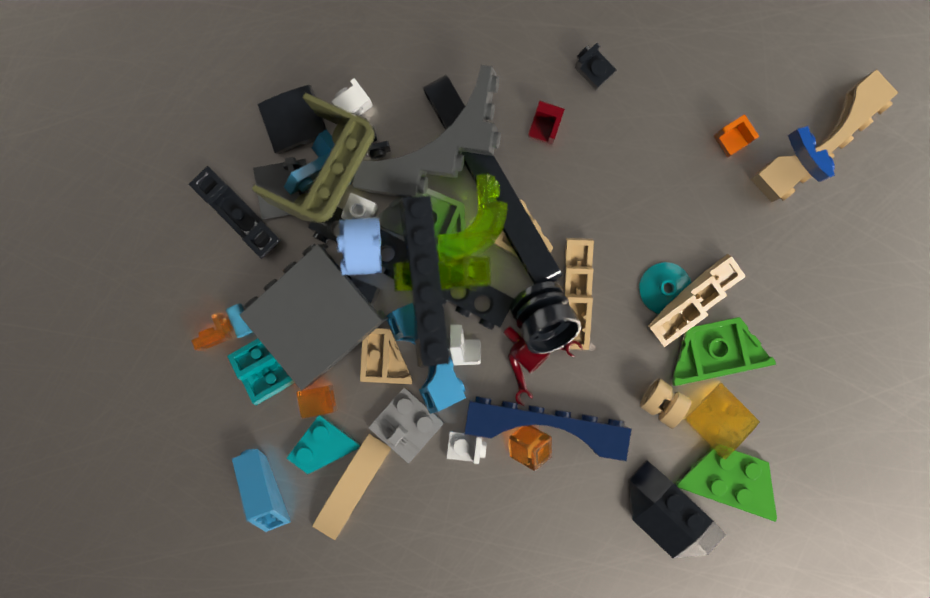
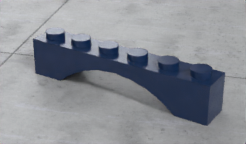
M476 396L475 401L469 400L464 434L493 438L504 431L528 425L551 426L577 436L599 457L627 461L632 429L624 426L625 421L608 419V423L597 422V416L582 414L581 419L571 417L572 412L555 410V414L544 413V407L529 405L528 410L518 408V403L502 401V405L491 404L492 399Z

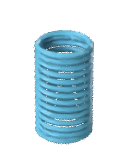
M242 304L233 305L225 310L235 331L236 338L253 332L239 316L244 311Z

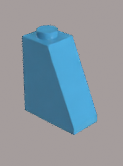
M248 449L243 451L240 456L233 458L232 462L246 520L265 532L290 523L288 511L267 456L258 449Z

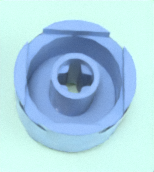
M379 218L339 220L340 235H338L339 252H342L343 257L341 259L342 275L382 273Z

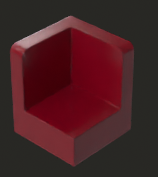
M539 100L528 137L552 145L565 109Z

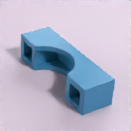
M410 303L392 311L386 316L396 341H407L415 344L413 303ZM450 355V364L428 366L426 381L419 389L430 414L439 412L466 398L464 384L455 375Z

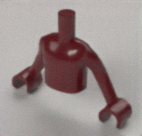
M509 326L503 333L513 343L508 359L519 388L515 398L519 405L525 406L521 401V395L527 393L533 399V394L527 390L520 364L531 374L551 354L532 353L528 350L523 337L512 326ZM571 341L560 348V350H564L569 356L575 357L570 352L571 346L577 344L582 350L583 346L577 341Z

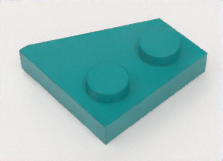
M319 414L287 456V459L306 474H310L357 450L361 444L323 415Z

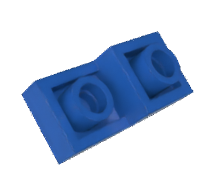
M808 126L799 128L788 135L796 156L813 178L821 182L835 176V164L832 157L829 156L827 149L816 152V139L810 133Z

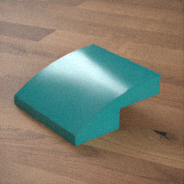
M258 338L227 356L237 378L242 381L254 405L260 404L295 383Z

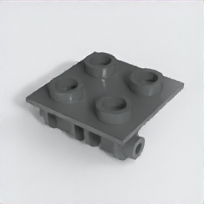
M289 157L283 163L254 167L256 186L294 203L297 197L304 193H309L311 188L304 192L299 190L290 195L284 188V185L292 172L307 165L306 159L296 160L295 157ZM258 195L262 220L291 215L268 204Z

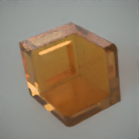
M333 385L296 392L301 418L337 411Z
M531 425L522 426L509 436L510 457L531 470L536 471L552 458V436Z

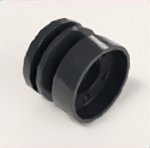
M548 281L532 285L520 292L510 305L512 317L515 319L517 327L521 329L523 340L528 350L532 353L544 354L558 350L569 344L581 330V323L574 309L569 306V300L565 296L563 288L556 282Z

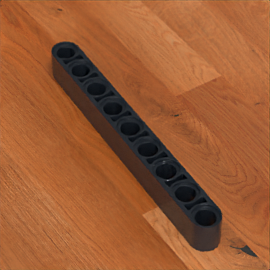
M444 75L424 86L423 91L446 131L463 111L465 105L449 77ZM462 152L464 164L504 233H506L507 239L533 284L548 281L556 282L563 278L558 265L494 155Z

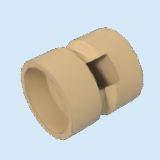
M659 378L646 391L639 407L651 415L658 414V420L673 429L687 414L692 400L680 392L673 393V387Z

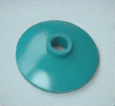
M668 262L658 263L647 269L641 277L639 294L642 302L649 310L660 314L692 282L687 272L680 266ZM666 283H669L672 286V291L670 293H666L664 291V285Z

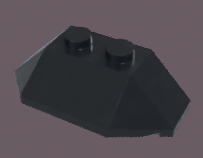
M648 460L628 479L632 520L672 558L709 555L726 536L721 528Z

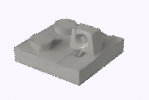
M404 387L368 428L409 464L440 429L444 421L435 413L430 414L426 405Z

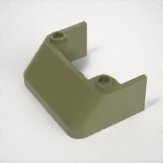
M305 93L303 96L304 100L317 116L337 124L332 134L335 146L310 192L297 197L294 203L256 185L252 187V190L268 204L301 220L324 222L333 215L374 139V130L367 120Z

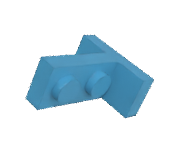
M327 130L318 134L311 147L319 158L290 174L284 185V188L290 195L299 190L304 192L315 183L335 146L332 136ZM353 176L351 182L349 183V185H351V184L353 183V181H354V176Z

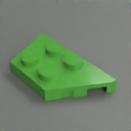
M740 317L694 326L683 335L672 385L678 386L776 365V361L762 348L761 342L755 335L750 333L748 326Z
M714 444L706 452V455L699 459L691 467L692 469L675 484L678 488L774 522L777 520L769 462Z

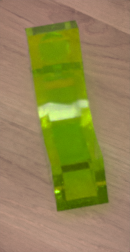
M488 174L477 175L478 211L472 224L458 233L438 234L439 262L472 259L489 249L499 237L507 216V203L497 202L496 197H499L500 188L498 181H495V176Z
M467 256L438 262L442 291L491 285L490 256ZM408 263L394 264L395 292L412 291Z

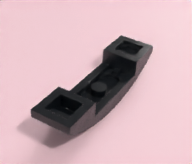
M206 166L189 183L193 190L237 232L259 258L262 259L281 241L269 226L209 166Z

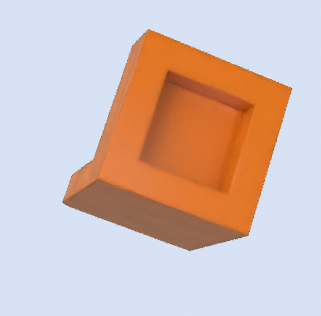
M745 114L723 127L714 135L727 158L759 137Z

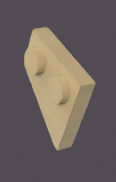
M377 328L362 341L360 382L413 383V379L391 329Z

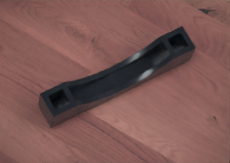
M431 195L402 198L399 207L411 279L418 367L450 364Z

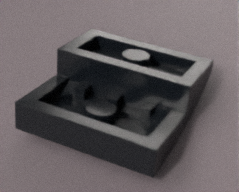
M311 85L289 90L258 104L274 153L282 154L300 144L307 145L316 140L319 133L327 130L323 118L317 116L303 98L305 93L315 97Z

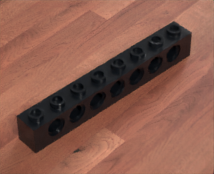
M337 206L333 215L327 221H311L308 228L314 232L312 237L325 244L329 240L338 244V236L334 235V228L339 224V220H344L341 218L343 209ZM380 229L381 251L385 248L394 250L392 260H382V268L385 269L383 274L396 281L401 277L409 281L407 286L411 288L410 274L404 271V264L408 261L405 241ZM438 259L439 273L442 276L443 305L445 306L449 302L457 306L454 311L467 318L471 314L480 318L478 323L490 330H493L494 326L500 328L514 298ZM460 284L465 287L466 295L463 298L456 299L451 295L450 291L454 285ZM478 297H486L490 303L489 309L486 311L477 310L474 301Z

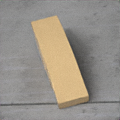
M566 238L563 290L569 300V306L574 309L581 323V330L572 341L581 343L583 350H589L593 304L592 261L594 240ZM574 344V345L571 346L570 349H581V348H579V346H578L577 344Z
M725 255L674 298L648 325L662 345L666 347L707 317L708 313L706 311L727 296L725 291L743 279L745 274L731 255Z

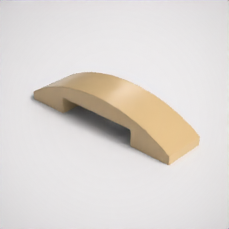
M370 433L368 434L312 527L336 540L391 450L386 443Z

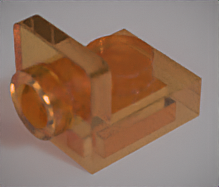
M220 313L212 314L211 316L217 330H214V327L200 331L198 333L199 337L191 340L194 349L204 351L233 339L230 333L233 331V327L227 316L224 317Z

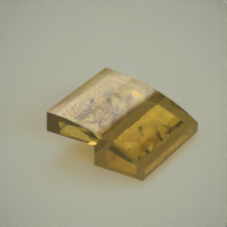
M720 383L684 420L722 459L726 460L750 435L760 421Z

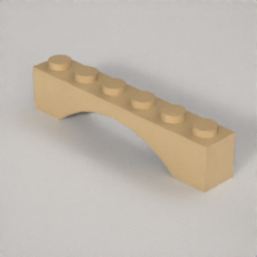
M877 69L864 77L846 93L844 108L837 125L826 140L815 148L816 152L827 149L829 156L833 158L835 155L832 152L838 146L842 149L854 139L852 134L857 129L860 132L863 131L874 121L871 117L878 112L880 115L893 104L890 100L898 92ZM794 155L775 158L750 180L772 203L780 198L782 201L786 200L796 191L793 187L799 181L803 184L812 176L801 164L798 157Z

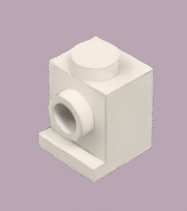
M354 78L350 81L352 87L349 89L343 88L337 92L332 103L336 107L360 116L373 106L370 98Z

